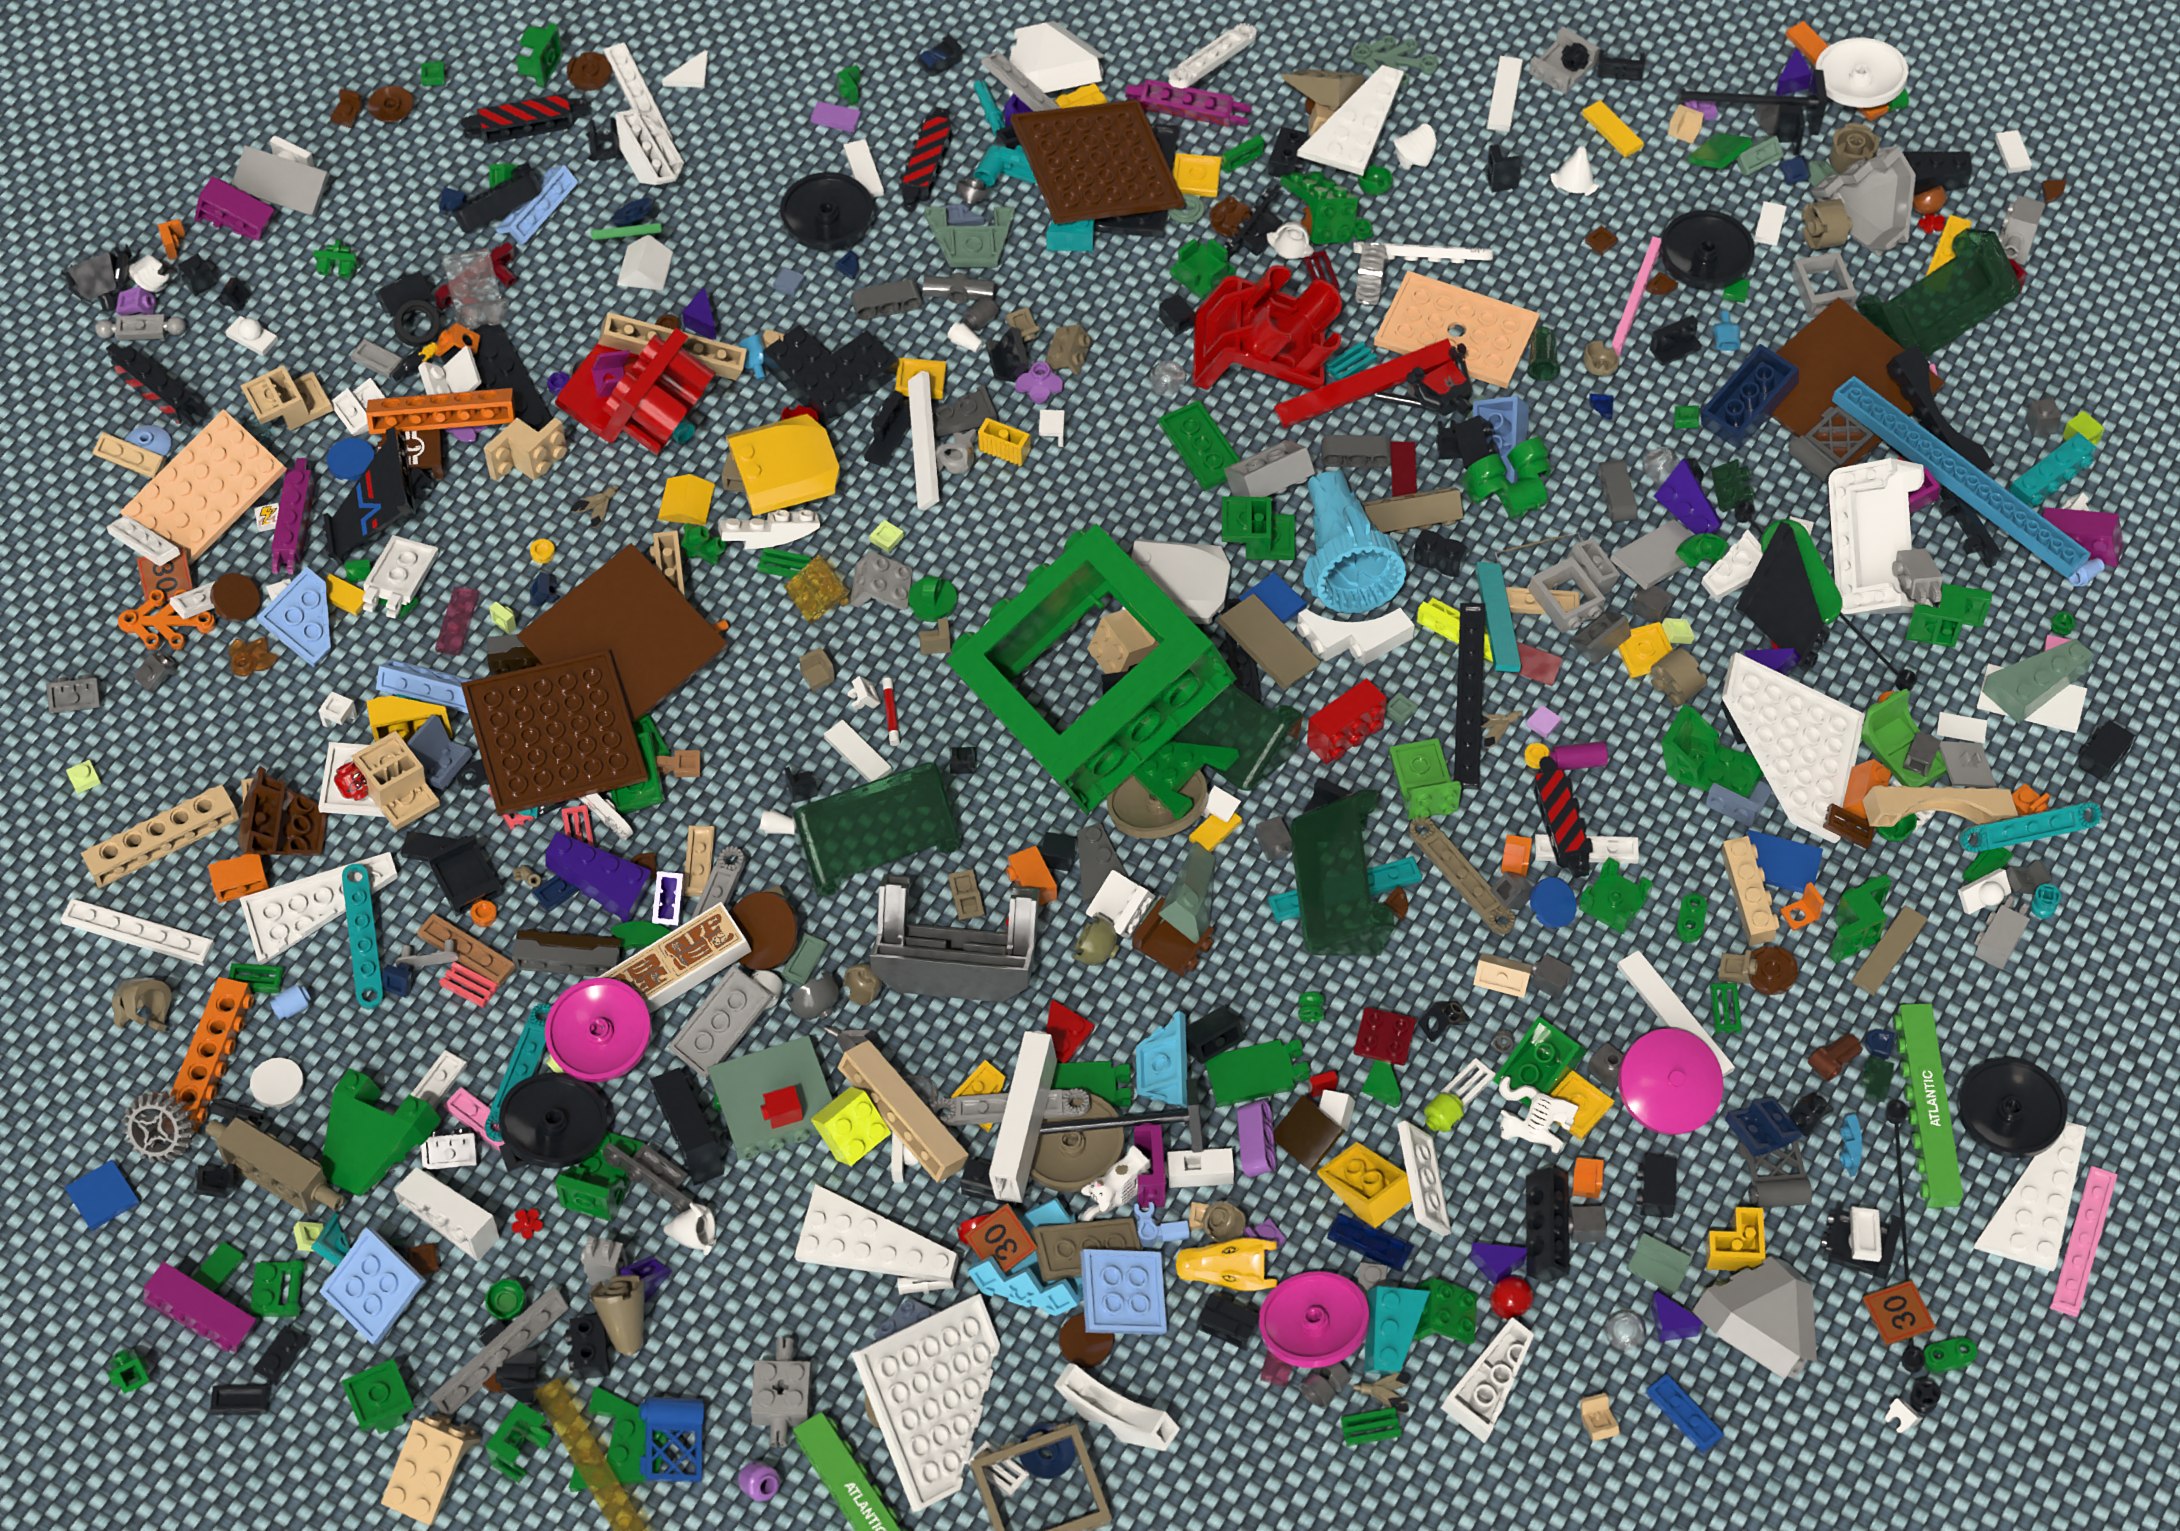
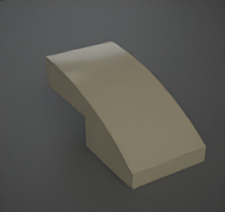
M973 869L948 874V881L959 921L984 916Z

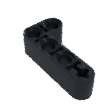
M528 163L515 167L510 172L512 177L453 208L451 212L462 232H469L536 197L542 192L540 183Z

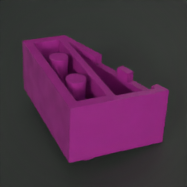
M212 176L198 197L194 220L201 222L202 219L214 222V227L221 228L223 225L232 228L235 234L259 241L272 222L275 209L266 202L251 197L247 192L238 190L230 186L226 181Z
M2045 507L2042 517L2091 553L2089 556L2090 560L2099 558L2104 564L2114 567L2118 566L2124 546L2119 514Z

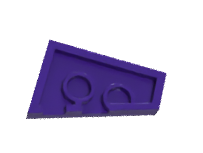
M1683 458L1655 493L1654 497L1695 535L1707 533L1715 535L1723 523L1712 503L1702 491L1701 484L1692 473L1688 460Z

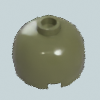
M1097 912L1092 916V918L1096 919L1094 923L1086 924L1075 944L1074 949H1079L1078 953L1071 955L1072 959L1087 966H1097L1104 963L1107 958L1113 959L1119 949V945L1116 944L1118 935L1113 923Z

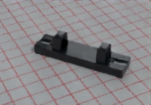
M1943 485L1940 493L1943 502H1941L1939 512L1943 518L1953 515L1967 536L1962 548L1967 555L1977 552L1987 569L1996 566L2001 551L1971 505Z

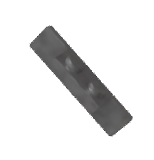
M608 1142L606 1144L603 1157L610 1166L614 1168L619 1167L627 1173L630 1180L647 1187L654 1197L662 1198L670 1203L672 1209L677 1213L681 1214L691 1209L689 1206L690 1202H694L677 1191L687 1178V1173L646 1144L642 1145L633 1158Z

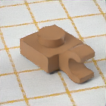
M675 750V757L657 756L659 774H668L674 771V777H700V750Z

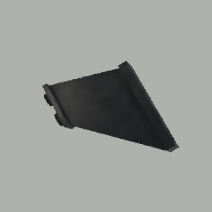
M1780 521L1735 609L1755 623L1780 649L1794 648L1801 655L1797 665L1803 671L1808 672L1809 668H1812L1818 660L1819 655L1817 653L1821 645L1824 646L1830 636V628L1822 620L1794 529L1789 524Z

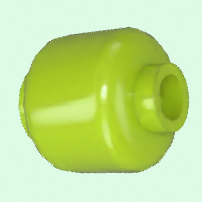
M1439 1093L1424 1108L1426 1125L1435 1132H1450L1464 1116L1462 1102L1452 1093Z

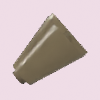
M636 1275L614 1276L610 1278L611 1283L603 1285L602 1281L592 1286L589 1295L616 1351L626 1356L633 1355L643 1346L645 1285L643 1279L640 1281L639 1276Z

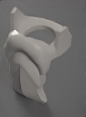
M975 429L965 434L956 432L953 434L954 443L943 444L935 449L938 472L941 471L943 465L951 474H962L970 469L974 462L973 441L976 436ZM951 449L950 455L947 456L944 451Z

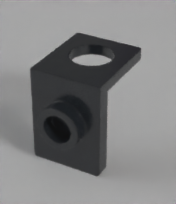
M1457 1001L1436 1002L1419 1020L1418 1024L1431 1042H1435L1449 1026L1468 1025L1471 1019ZM1431 1017H1435L1439 1023L1438 1029L1435 1032L1431 1031L1428 1026Z

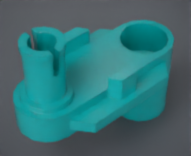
M1019 145L1014 150L1003 146H990L974 172V178L984 181V186L988 187L994 185L1000 173L1031 184H1037L1023 149Z

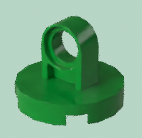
M928 575L915 582L910 588L908 604L916 618L925 622H938L939 618H943L946 615L948 618L955 611L957 593L955 587L948 580Z

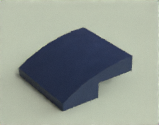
M1774 1097L1753 1100L1749 1108L1728 1112L1725 1121L1753 1157L1780 1149L1796 1141L1803 1134Z

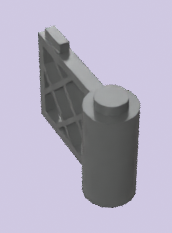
M1839 406L1835 409L1833 407L1828 408L1821 415L1823 420L1805 436L1794 437L1788 445V454L1824 483L1829 482L1830 474L1834 470L1841 468L1874 438V433ZM1839 415L1846 421V426H1832L1831 421ZM1829 432V441L1819 442L1814 438L1818 433ZM1832 432H1846L1847 441H1832ZM1849 432H1860L1865 437L1860 441H1850ZM1833 447H1847V453L1840 458L1833 453Z
M1798 1140L1791 1143L1792 1150L1788 1155L1777 1149L1763 1154L1761 1157H1753L1743 1143L1738 1144L1741 1159H1746L1753 1187L1748 1190L1749 1202L1754 1204L1755 1208L1811 1205L1812 1188L1809 1178L1806 1177ZM1771 1153L1783 1159L1777 1167L1766 1160ZM1789 1163L1797 1168L1798 1174L1789 1175L1781 1169ZM1762 1165L1772 1171L1770 1176L1758 1177L1756 1170Z

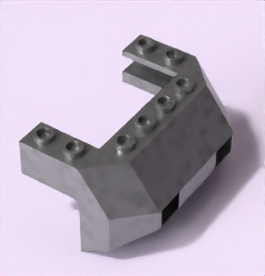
M883 875L879 887L877 936L870 954L871 973L898 993L1001 1003L1028 988L1037 936L1040 888L1013 886V894L1010 897L1008 933L907 924L910 876Z

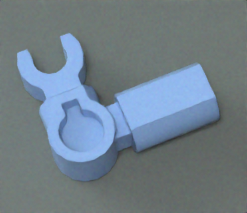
M1149 1202V1211L1145 1213L1139 1210L1138 1203L1135 1204L1134 1216L1139 1220L1137 1222L1138 1237L1142 1246L1152 1247L1158 1240L1170 1242L1189 1239L1187 1220L1160 1223V1226H1156L1153 1219L1154 1204Z

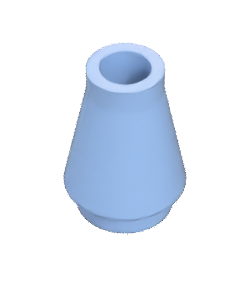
M2099 558L2087 561L2085 565L2069 578L2070 583L2074 586L2087 585L2096 575L2104 570L2103 561Z

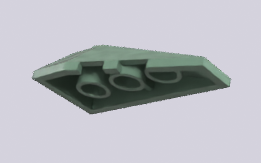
M1197 842L1191 847L1158 913L1195 944L1209 927L1216 859L1214 855Z

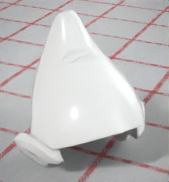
M1584 146L1577 148V151L1562 165L1557 174H1551V181L1557 189L1560 187L1572 193H1585V196H1588L1599 187L1596 183H1593V174Z
M1296 219L1293 222H1287L1281 225L1276 232L1267 234V240L1270 245L1285 259L1304 258L1311 256L1314 252L1313 247L1309 245V233L1300 220Z
M690 1202L689 1206L691 1209L676 1216L664 1226L663 1231L681 1245L703 1250V1254L707 1256L716 1244V1239L714 1240L716 1230L714 1216L708 1207Z

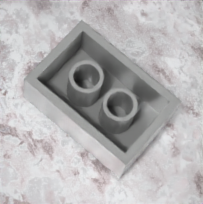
M1284 440L1224 468L1232 495L1236 497H1266L1273 493H1282L1287 490L1288 486L1303 483L1308 480L1309 476L1315 474L1307 447L1288 440Z

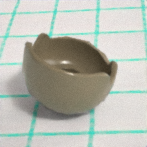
M1591 341L1586 345L1583 364L1591 374L1606 377L1618 369L1619 357L1615 353L1614 348H1605L1603 341Z
M865 963L853 964L845 972L843 986L849 987V999L858 1005H869L879 995L882 982L871 973L870 965Z
M1220 1200L1212 1203L1206 1208L1202 1218L1204 1232L1217 1243L1242 1237L1246 1228L1244 1213L1228 1201Z

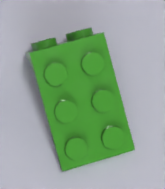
M1908 689L1900 692L1895 691L1887 700L1880 704L1878 702L1874 703L1868 708L1865 722L1862 725L1861 739L1885 767L1891 771L1901 785L1908 787L1927 786L1948 773L1941 753L1937 750L1927 777L1903 768L1917 731H1921L1914 723L1908 709L1910 692Z
M1438 738L1389 747L1390 759L1408 820L1419 819V817L1428 818L1429 816L1439 814L1449 815L1458 811L1461 784L1459 781L1451 782Z

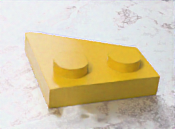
M984 1060L950 1098L1001 1094L1005 1076ZM993 1123L979 1125L989 1133Z

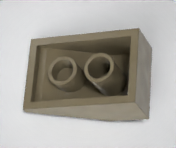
M1303 69L1282 74L1283 80L1319 105L1329 106V110H1338L1364 84V74Z

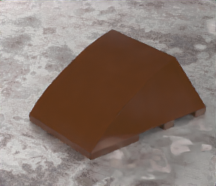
M259 766L244 800L237 844L244 854L319 856L322 853L327 813L319 812V805L302 793L296 794L285 786L286 783L281 779L279 781L275 780L265 773L266 769Z

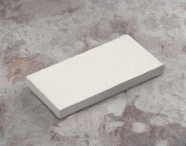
M1992 664L1987 665L1977 709L2009 716L1982 692L1988 674L2001 670L2004 667ZM2072 684L2068 685L2027 717L2025 721L2076 733L2087 688Z
M1406 1120L1398 1123V1130L1416 1222L1442 1237L1451 1234V1228L1433 1137Z

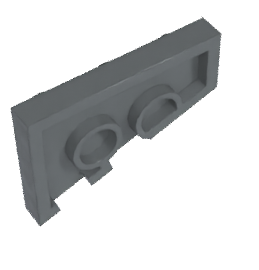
M984 384L977 387V392L969 396L964 394L958 397L959 401L952 405L945 404L932 411L934 438L980 427L986 418L997 421V415Z
M1101 822L1077 830L1083 905H1086L1094 900L1112 870L1127 879L1128 877Z

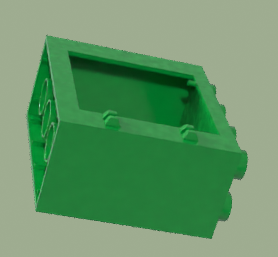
M1097 523L1088 531L1081 529L1073 533L1064 545L1065 552L1051 565L1044 563L1036 567L1026 580L1027 587L1014 599L1007 597L996 603L989 613L990 621L976 633L967 632L960 636L951 648L952 655L946 660L973 694L1086 816L1237 679L1213 642ZM1110 592L1159 645L1059 736L1010 682L1092 607L1097 605L1100 610L1103 609L1105 605L1100 600Z

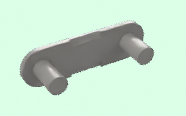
M445 940L444 952L422 956H410L411 947L404 945L402 946L401 957L396 959L395 964L398 966L402 962L410 965L411 968L457 961L459 955L454 952L453 940Z

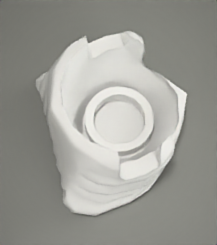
M1424 123L1411 133L1394 139L1398 162L1400 161L1405 170H1409L1412 164L1424 167L1429 164L1436 148V136L1430 125Z
M150 254L128 266L127 275L149 292H158L167 287L165 282L170 277L169 273L165 276L161 275L164 271L161 267L162 263Z

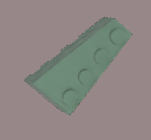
M2073 639L1988 674L1982 692L2019 724L2088 672L2094 654L2077 639Z

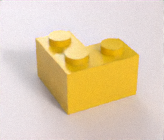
M1736 1207L1731 1220L1732 1232L1709 1231L1705 1243L1706 1270L1743 1271L1749 1268L1752 1271L1762 1266V1260L1765 1259L1763 1208Z

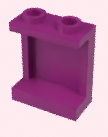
M1144 1123L1134 1127V1146L1142 1154L1150 1155L1152 1174L1137 1175V1203L1139 1208H1149V1202H1152L1154 1207H1165V1173L1161 1125Z

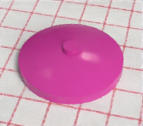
M610 978L588 979L568 988L554 1002L545 1025L546 1044L554 1061L570 1076L587 1082L610 1081L629 1072L643 1058L648 1049L652 1034L650 1013L643 999L627 984Z
M1659 1029L1640 1037L1627 1049L1619 1066L1618 1087L1626 1109L1639 1124L1659 1134L1682 1135L1700 1128L1715 1114L1722 1099L1723 1075L1716 1056L1701 1039L1679 1029Z
M1321 1271L1298 1274L1278 1284L1265 1298L1259 1313L1261 1336L1268 1350L1281 1361L1303 1368L1325 1367L1344 1360L1363 1343L1370 1325L1367 1300L1359 1287L1341 1275Z

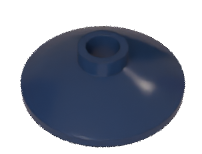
M642 198L628 203L614 213L611 221L617 226L627 224L632 226L639 225L644 221L643 217L653 208L654 202L651 198Z
M1040 1424L1031 1428L1025 1433L1020 1444L1026 1442V1438L1032 1434L1042 1432L1043 1435L1054 1432L1053 1428L1056 1425ZM1070 1437L1019 1455V1458L1025 1470L1031 1475L1040 1479H1054L1066 1473L1074 1461L1075 1447ZM1045 1450L1052 1453V1456L1048 1459L1043 1458L1041 1455Z

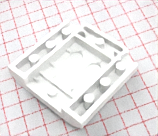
M1136 539L1134 541L1131 559L1194 624L1209 625L1212 622V617L1224 609L1230 577V563L1221 546Z

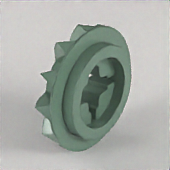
M1181 194L1185 202L1184 206L1186 205L1189 212L1184 214L1183 208L1169 209L1167 213L1170 216V220H1175L1177 225L1185 223L1188 226L1191 222L1196 224L1198 219L1203 217V202L1194 195Z

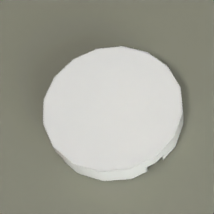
M271 1058L262 1062L254 1070L250 1078V1089L255 1100L262 1106L268 1108L269 1106L276 1107V1109L284 1108L293 1104L300 1097L303 1091L304 1077L299 1066L292 1060Z

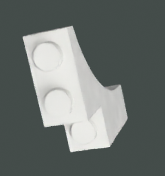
M1401 608L1377 619L1362 622L1330 620L1305 609L1298 613L1297 630L1303 638L1306 637L1311 643L1314 653L1316 655L1320 654L1325 662L1350 649L1352 656L1355 659H1359L1363 665H1366L1413 639L1414 624Z
M1069 1363L1054 1384L1057 1390L1084 1420L1106 1424L1121 1442L1166 1451L1180 1430L1165 1411L1152 1409L1120 1396L1097 1382L1075 1364Z

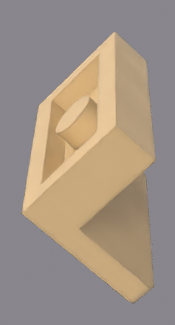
M1482 953L1473 985L1524 998L1533 966Z

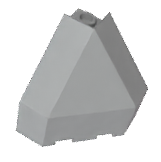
M1899 146L1884 147L1876 151V157L1867 161L1864 158L1847 166V170L1838 176L1836 173L1827 176L1811 190L1817 202L1841 199L1847 217H1850L1853 223L1852 230L1848 231V234L1878 257L1886 250L1895 247L1897 243H1908L1916 175Z
M1770 1256L1762 1260V1266L1752 1271L1747 1268L1731 1276L1730 1282L1721 1287L1715 1284L1707 1288L1692 1310L1717 1336L1783 1379H1786L1787 1376L1796 1378L1808 1360L1817 1363L1813 1287L1808 1280L1786 1261Z

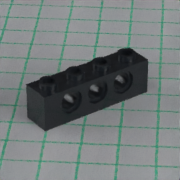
M1547 1167L1526 1176L1525 1190L1527 1276L1543 1283L1570 1275L1568 1175L1552 1167Z

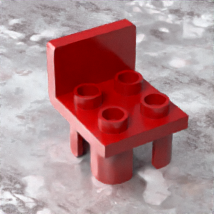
M1281 265L1271 266L1256 283L1238 276L1224 278L1195 313L1192 385L1208 390L1230 364L1234 362L1245 368L1255 369L1278 377L1291 384H1298L1312 390L1320 388L1324 384V362L1341 344V334L1336 332L1325 341V328L1341 311L1342 300L1339 292L1333 285L1320 279L1314 280L1298 298L1280 292L1278 290L1291 277V270Z
M675 328L666 341L655 334L640 355L630 353L623 365L624 376L612 391V395L598 398L591 368L599 354L622 350L597 343L558 394L555 405L609 443H614L623 431L652 453L658 455L684 416L688 415L701 397L707 384L715 376L716 372L682 348L688 336L678 328ZM608 374L603 377V381L615 379V377Z

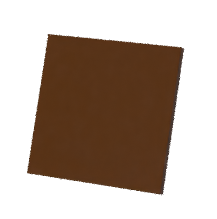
M1138 99L1011 114V124L1054 224L1183 208L1185 203Z
M1838 297L1776 352L1777 355L1799 368V383L1770 416L1795 437L1805 436L1823 420L1821 415L1828 408L1833 407L1835 409L1838 406L1832 401L1834 392L1855 376L1910 417L1914 414V409L1909 401L1903 397L1900 387L1890 377L1886 367L1894 356L1906 350ZM1929 370L1930 389L1934 396L1944 387L1945 381ZM1839 415L1831 421L1832 426H1846V421ZM1829 432L1818 433L1814 438L1819 442L1829 441ZM1832 432V441H1847L1846 432ZM1849 432L1850 441H1860L1865 437L1860 432ZM1874 433V438L1841 468L1857 465L1884 440ZM1833 447V453L1842 458L1847 453V447Z
M632 543L516 635L517 639L542 665L609 650L632 726L728 648V643Z
M609 650L461 683V689L498 816L648 781L647 772Z

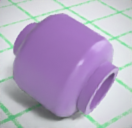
M752 1461L743 1467L739 1474L738 1482L743 1493L756 1501H766L777 1493L780 1486V1477L777 1471L766 1463Z

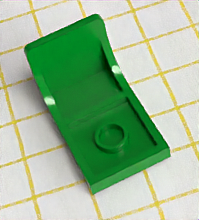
M1312 171L1310 174L1292 172L1291 175H1281L1280 184L1305 200L1310 208L1312 216L1311 242L1314 244L1351 241L1358 197L1350 193L1347 188L1336 184L1335 180L1325 177L1322 172Z

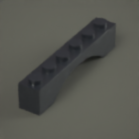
M1918 345L1894 356L1886 365L1888 373L1897 382L1903 397L1913 407L1915 416L1922 421L1928 432L1986 474L1994 466V463L1983 446L1957 432L1940 413L1930 389V364Z

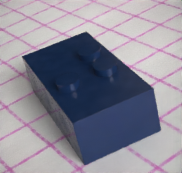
M1759 344L1701 410V425L1740 450L1799 383V368L1762 344Z

